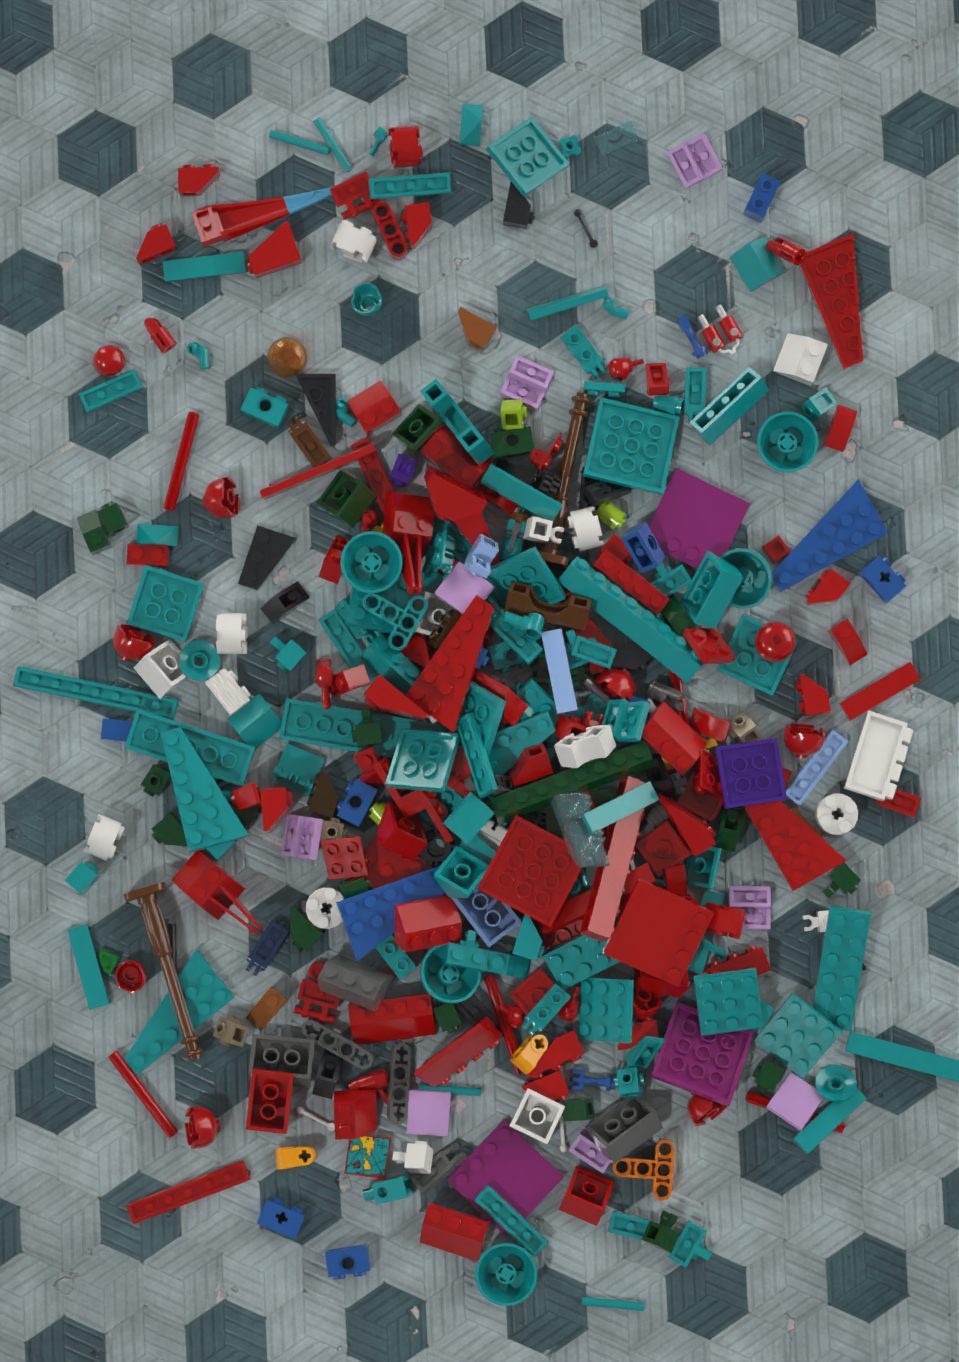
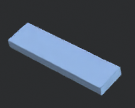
M556 629L542 632L541 636L557 714L576 711L578 709L562 630Z
M831 729L825 737L820 751L810 757L786 789L787 799L800 807L849 741Z

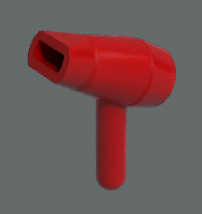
M330 658L316 660L315 680L316 684L321 687L322 705L325 710L331 707L329 686L332 684L334 676L331 667L332 660Z
M384 1069L372 1071L349 1081L350 1090H376V1094L387 1104L388 1093L383 1087L389 1085V1076Z

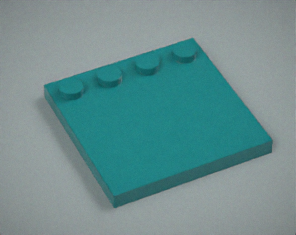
M600 397L583 476L663 495L680 417Z

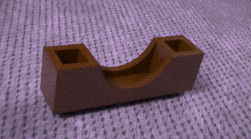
M511 581L504 612L508 611L519 616L538 613L544 617L545 622L553 625H563L575 630H585L592 599L571 595L563 603L548 604L535 596L531 585Z

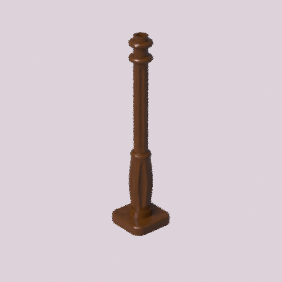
M577 392L576 396L571 398L574 402V408L569 410V414L572 417L559 474L561 481L557 488L558 491L553 498L563 505L553 521L552 528L562 527L565 530L569 503L567 495L583 420L589 416L588 412L585 411L586 406L591 404V400L588 398L589 395ZM556 531L555 537L562 539L564 531L562 533ZM549 539L548 542L542 544V548H539L538 552L549 568L565 571L568 566V558L560 556L558 551L560 544L554 543Z
M161 882L123 895L126 902L137 899L138 905L141 906L144 926L155 952V957L159 958L183 1037L180 1044H185L187 1052L184 1054V1057H189V1060L193 1061L202 1058L201 1053L204 1052V1049L198 1046L197 1040L200 1039V1036L194 1033L171 957L173 950L171 949L168 929L157 902V893L167 889L165 882Z

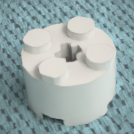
M342 220L330 244V248L335 252L338 248L346 258L359 263L363 260V262L367 263L376 244L377 237L372 235V231L365 227L358 229L353 227V223Z
M593 506L571 511L570 516L566 518L569 529L573 528L575 536L571 537L574 549L579 548L580 552L604 546L603 540L599 541L598 536H602L598 516H593L592 511H595Z
M222 613L217 615V654H247L246 638H248V626H244L247 625V613Z
M835 793L826 796L819 801L815 808L817 825L829 835L847 833L855 826L858 820L857 805L850 797L844 794ZM838 809L840 810L839 813H841V817H838L835 820L833 819L834 816L831 814L832 811H836Z
M98 814L97 820L100 822H95L87 845H90V847H85L83 852L107 861V859L112 860L117 847L113 844L115 839L120 840L125 827L121 826V822Z
M333 888L315 890L309 896L306 903L308 919L315 926L323 929L339 926L342 923V919L336 902L344 899L342 893ZM326 902L327 905H332L330 914L322 912L321 909L324 908L323 903Z

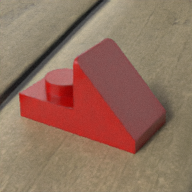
M666 363L645 364L647 395H666L669 393Z
M373 745L355 752L353 757L363 772L359 780L373 788L383 785L384 783L373 767L380 760Z

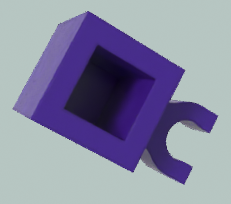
M398 454L390 474V479L393 480L392 483L400 487H404V485L410 486L418 466V461Z

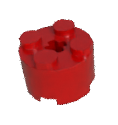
M409 125L389 128L388 136L392 138L389 150L393 169L421 165L423 153L422 146L418 145V138H420L419 127Z
M706 902L705 908L714 911V916L706 932L712 933L713 929L714 934L726 937L728 935V937L740 940L746 911Z

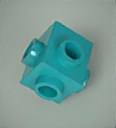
M628 1065L623 1066L621 1070H617L615 1086L619 1090L620 1096L623 1098L644 1096L643 1085H646L644 1072L642 1073L637 1067H629Z

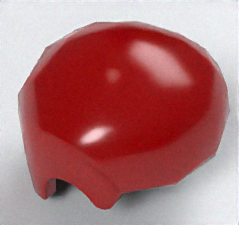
M106 345L99 348L93 356L95 371L104 377L117 375L125 365V356L122 350L114 345Z
M125 961L116 969V982L120 989L128 993L139 991L146 982V970L136 961Z

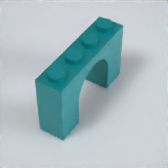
M437 379L420 391L478 465H481L495 453Z

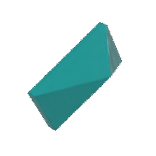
M462 104L459 145L480 146L483 105Z
M137 524L136 544L178 547L179 526Z

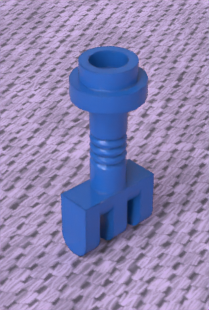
M681 316L677 323L695 350L692 352L693 357L696 356L699 359L708 353L706 351L708 348L706 345L701 346L688 318Z
M571 1069L570 1073L579 1075L578 1077H570V1081L578 1082V1086L569 1085L570 1090L584 1091V1085L606 1087V1091L615 1090V1077H612V1075L608 1074L607 1078L585 1076L586 1070Z

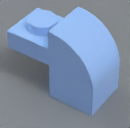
M480 533L466 557L464 568L477 577L487 578L491 572L490 563L499 551L498 543Z

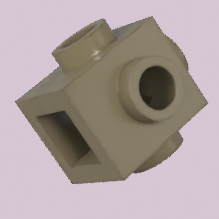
M742 711L729 720L731 726L728 735L734 742H753L761 738L757 728L758 724L752 716L748 717Z
M329 817L328 821H323L320 841L346 838L348 829L344 828L345 824L340 823L341 819ZM331 828L336 831V834L332 837L328 835V830Z
M229 1015L227 1019L220 1016L213 1036L220 1039L219 1043L231 1047L232 1044L243 1047L250 1028L241 1024V1019Z

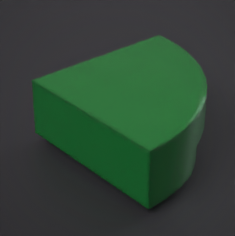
M100 949V965L108 975L112 976L120 957Z

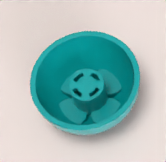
M780 412L769 417L761 426L757 438V447L763 461L772 469L786 473L796 472L805 468L814 459L818 450V434L814 425L805 416L796 412Z
M374 531L363 532L354 536L345 545L341 555V570L346 581L355 589L365 593H378L391 587L398 579L402 570V555L397 544L389 536Z
M736 548L724 553L720 558L735 566L743 576L741 585L737 588L729 605L739 609H748L759 605L768 596L773 583L772 570L768 561L760 553L748 548Z
M447 944L435 946L427 952L421 963L420 977L423 987L431 997L443 1003H459L468 999L475 993L480 984L481 971L445 965Z
M512 1243L497 1244L487 1249L479 1258L475 1270L476 1284L481 1294L490 1302L501 1306L516 1305L527 1299L533 1292L537 1282V1267L532 1256L524 1248Z

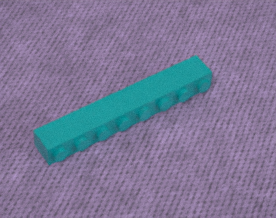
M577 556L558 579V582L574 595L592 599L590 607L686 683L691 680L703 665L702 661L683 637L675 634L668 625L661 623L650 611L642 608L635 599L628 597L617 585L609 582L602 573L590 567L585 560Z

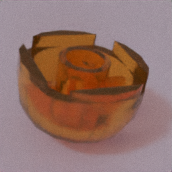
M279 338L268 349V366L280 378H294L296 374H300L307 366V351L303 344L295 338Z

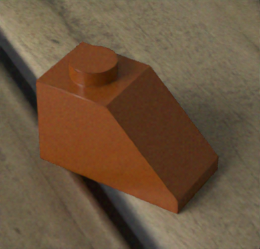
M460 307L458 315L465 339L469 342L468 346L476 351H479V349L484 351L496 330V326Z
M271 986L247 1015L246 1019L262 1031L288 999Z

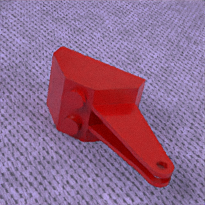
M429 466L424 479L432 505L437 513L436 516L444 521L449 519L455 522L471 545L474 544L480 533L491 539L482 515V511L487 504L484 493ZM497 554L490 563V567L498 563Z
M387 492L382 533L389 536L400 549L402 555L401 573L408 594H413L414 592L415 595H419L422 590L421 558L425 555L433 532L434 514L429 497Z
M201 850L196 851L172 878V881L187 896L217 920H220L227 912L257 936L259 933L253 927L229 910L235 904L260 930L264 928L239 900L240 895L246 888Z

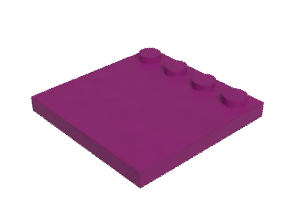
M676 468L648 527L664 554L698 569L707 551L719 557L728 551L750 503Z
M676 1002L664 1035L665 1041L660 1047L651 1078L729 1107L754 1030L747 1029L701 1036L698 1009Z
M503 1119L448 1177L447 1181L507 1238L510 1234L474 1201L478 1194L489 1185L523 1218H526L564 1176Z

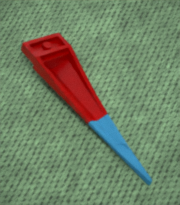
M332 187L272 199L209 205L191 213L203 247L220 241L227 242L330 198L332 195L329 189Z

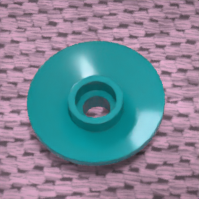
M195 640L186 644L181 650L179 666L188 678L195 681H204L214 676L218 671L220 656L217 654V649L211 643ZM201 659L203 664L197 665L195 660Z
M830 1065L818 1072L815 1086L823 1098L833 1102H842L854 1095L857 1088V1080L855 1075L846 1067Z

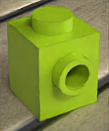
M523 399L502 400L500 410L502 429L523 428L524 419L528 418L527 406L523 407Z

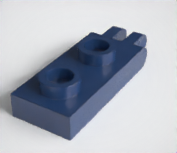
M272 920L246 961L249 962L246 970L249 972L253 965L256 966L253 972L254 976H257L260 970L265 971L290 931Z

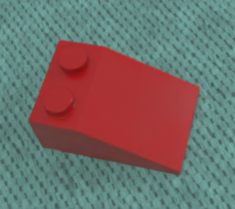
M657 793L660 803L682 841L695 857L716 844L713 839L715 833L704 818L700 820L695 813L662 793Z
M252 1068L245 1130L287 1134L294 1073Z

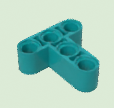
M374 593L365 595L362 601L363 607L367 611L395 626L389 636L388 644L397 651L407 647L429 607L427 599L419 595L410 599L405 610ZM370 597H375L378 600V605L371 609L367 605V600ZM417 599H421L424 602V608L420 611H416L413 607V603ZM389 607H393L396 610V615L392 619H388L385 616V611ZM407 617H411L414 620V625L410 629H406L403 626V621ZM397 635L402 636L404 639V643L400 647H396L393 644V638Z

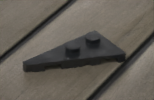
M296 374V378L330 446H336V374Z

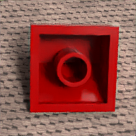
M381 380L347 400L349 408L367 436L402 416L401 410Z
M388 802L385 805L377 830L380 846L385 850L397 853L403 858L406 857L414 860L428 845L421 817L413 814L405 819L399 807Z
M376 1090L334 1091L335 1140L357 1139L377 1130Z
M576 1165L558 1210L597 1226L605 1211L615 1181Z

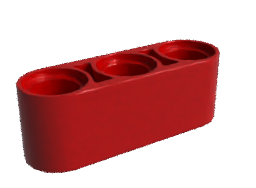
M382 201L378 202L373 207V216L392 259L397 261L403 260L407 256L408 251L401 230L389 204ZM381 208H384L388 211L387 215L384 217H380L376 214L377 211ZM393 227L396 232L393 235L385 234V229ZM399 245L404 248V251L401 254H395L392 251L393 248Z

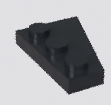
M257 525L238 584L258 591L290 546L296 541V538Z

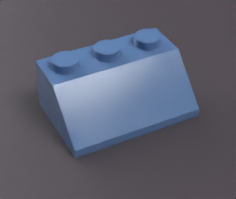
M477 887L469 898H452L488 947L522 923L510 906L478 890Z

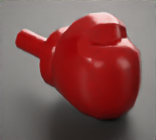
M629 357L612 359L608 364L609 373L612 377L617 378L618 381L624 380L629 376V372L633 371L632 366L644 364L643 359L631 361Z
M368 509L362 515L363 522L360 527L361 533L372 531L377 525L379 516L376 511Z
M576 986L572 998L558 1011V1015L562 1020L571 1022L576 1019L580 1004L576 999L581 988Z
M497 1005L496 1009L503 1013V1019L508 1022L511 1028H519L523 1024L524 1013L518 1006L509 1005L502 1007Z

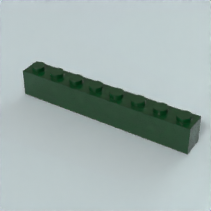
M644 740L610 753L606 758L594 759L582 764L579 768L568 769L489 800L497 822L501 825L513 820L516 815L522 817L653 767V758Z

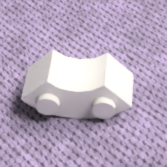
M609 725L588 727L586 732L576 736L572 733L554 745L561 767L579 768L582 764L593 759L606 758L616 747Z

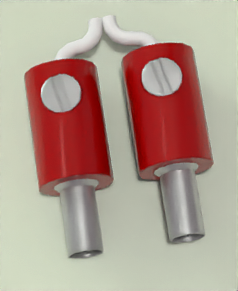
M720 304L715 307L721 318L719 324L730 343L737 342L732 350H722L726 347V344L714 324L710 326L703 314L697 318L704 329L701 333L712 352H729L732 355L736 352L735 349L740 343L739 339L744 335L732 314L727 316Z

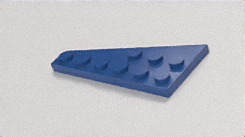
M859 479L772 572L773 581L779 592L888 534Z
M440 866L336 902L356 961H359L395 932V905L437 897L445 893L433 877Z

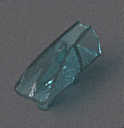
M586 793L558 794L554 796L551 807L567 849L575 864L579 868L610 866L603 845L606 837L601 838L604 832L595 830L590 834L581 815L592 810L591 805L593 802H589L591 797Z

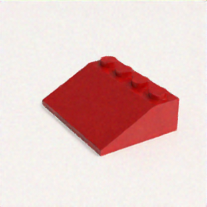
M380 674L363 693L366 698L364 701L375 712L379 709L384 713L428 722L429 720L427 713Z
M486 1016L424 1062L414 1074L433 1087L438 1084L442 1087L451 1080L449 1076L455 1071L457 1074L461 1073L467 1068L466 1063L472 1059L475 1062L484 1055L482 1052L484 1049L489 1047L491 1050L500 1043L498 1039L502 1034L490 1018Z

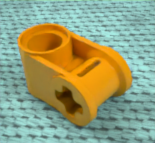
M540 1034L526 1037L511 1056L510 1061L524 1074L530 1073L547 1050L548 1041L546 1037Z
M311 1146L275 1148L277 1169L306 1166L316 1158V1152ZM304 1150H306L308 1154H311V1157H309L307 1161H305V1158H301V1154L304 1153Z

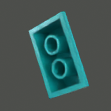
M707 551L680 603L695 624L715 629L721 621L726 608L731 603L737 588L741 585L743 576L735 566L714 553Z

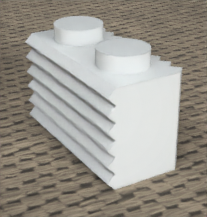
M223 668L206 681L205 684L230 716H232L250 702L248 697L251 694L244 685L240 688L236 683L238 677L231 669L227 671Z

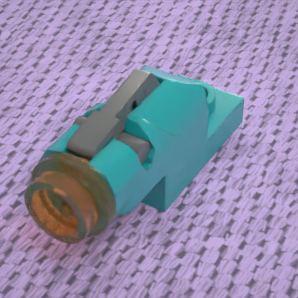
M512 512V516H509L498 556V563L521 553L528 519L527 515Z

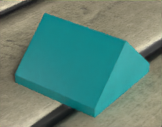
M766 237L748 243L730 256L731 261L750 292L786 272L776 254L767 249L766 244L768 240Z
M260 693L227 719L247 745L256 747L255 750L281 730L282 724L280 718Z
M470 792L443 824L468 844L495 813L489 806Z
M456 845L433 877L449 898H469L481 882L489 865Z
M710 847L696 857L693 854L686 857L684 861L686 883L688 885L713 889L722 849Z

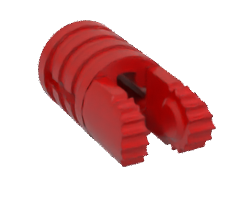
M777 237L774 241H768L766 244L769 251L796 266L802 263L806 255L805 249L780 237Z
M155 318L144 320V325L151 335L150 338L162 354L170 351L177 345V342L174 341V338L167 331L166 327L162 326L159 320Z

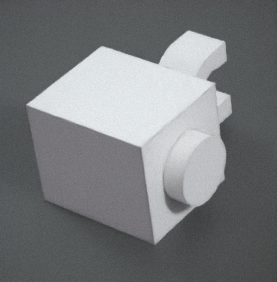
M533 516L527 519L523 539L542 544L550 539L552 542L560 544L562 539H557L555 532L562 533L564 528H552L553 521Z
M829 910L816 911V917L803 915V920H811V926L804 927V931H811L817 927L818 932H825Z
M415 1141V1144L407 1143L406 1153L393 1151L392 1160L396 1161L397 1164H404V1168L410 1173L430 1174L434 1150L427 1145V1142Z

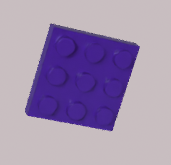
M777 738L715 747L725 809L787 800Z

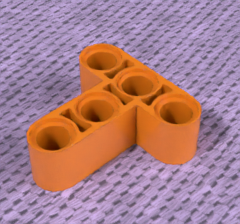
M668 1139L657 1141L654 1159L623 1157L615 1164L612 1163V1169L617 1176L653 1179L652 1193L658 1200L664 1201L671 1196L674 1145ZM663 1143L670 1145V1151L667 1154L659 1152V1146ZM620 1161L627 1163L628 1167L624 1172L616 1170V1164ZM640 1163L648 1165V1170L644 1174L637 1172V1166ZM661 1164H666L669 1167V1171L665 1175L658 1173L657 1169ZM660 1185H665L668 1189L664 1196H659L656 1193V1189Z

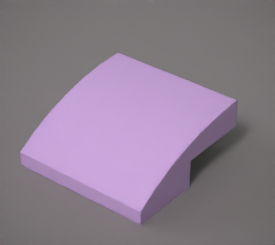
M705 133L667 152L685 188H689L724 170Z
M517 355L499 396L508 400L523 399L524 407L527 406V408L537 412L554 371Z
M458 562L434 594L454 610L463 614L476 595L485 600L494 589V586L483 577L473 575L464 568V564Z
M287 814L280 855L317 860L323 819Z
M729 886V907L746 911L742 930L770 931L771 887Z
M791 1072L766 1108L801 1131L824 1098L818 1093L816 1088Z
M409 1089L407 1134L448 1137L451 1092Z
M594 1119L587 1120L584 1126H586ZM583 1126L568 1151L601 1173H604L611 1161L602 1154Z

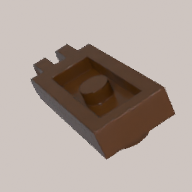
M296 415L293 418L298 425L294 426L290 420L287 422L291 428L288 433L313 468L332 459L305 420L301 422Z

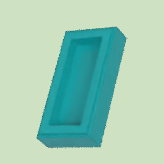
M577 636L571 655L610 669L617 649Z

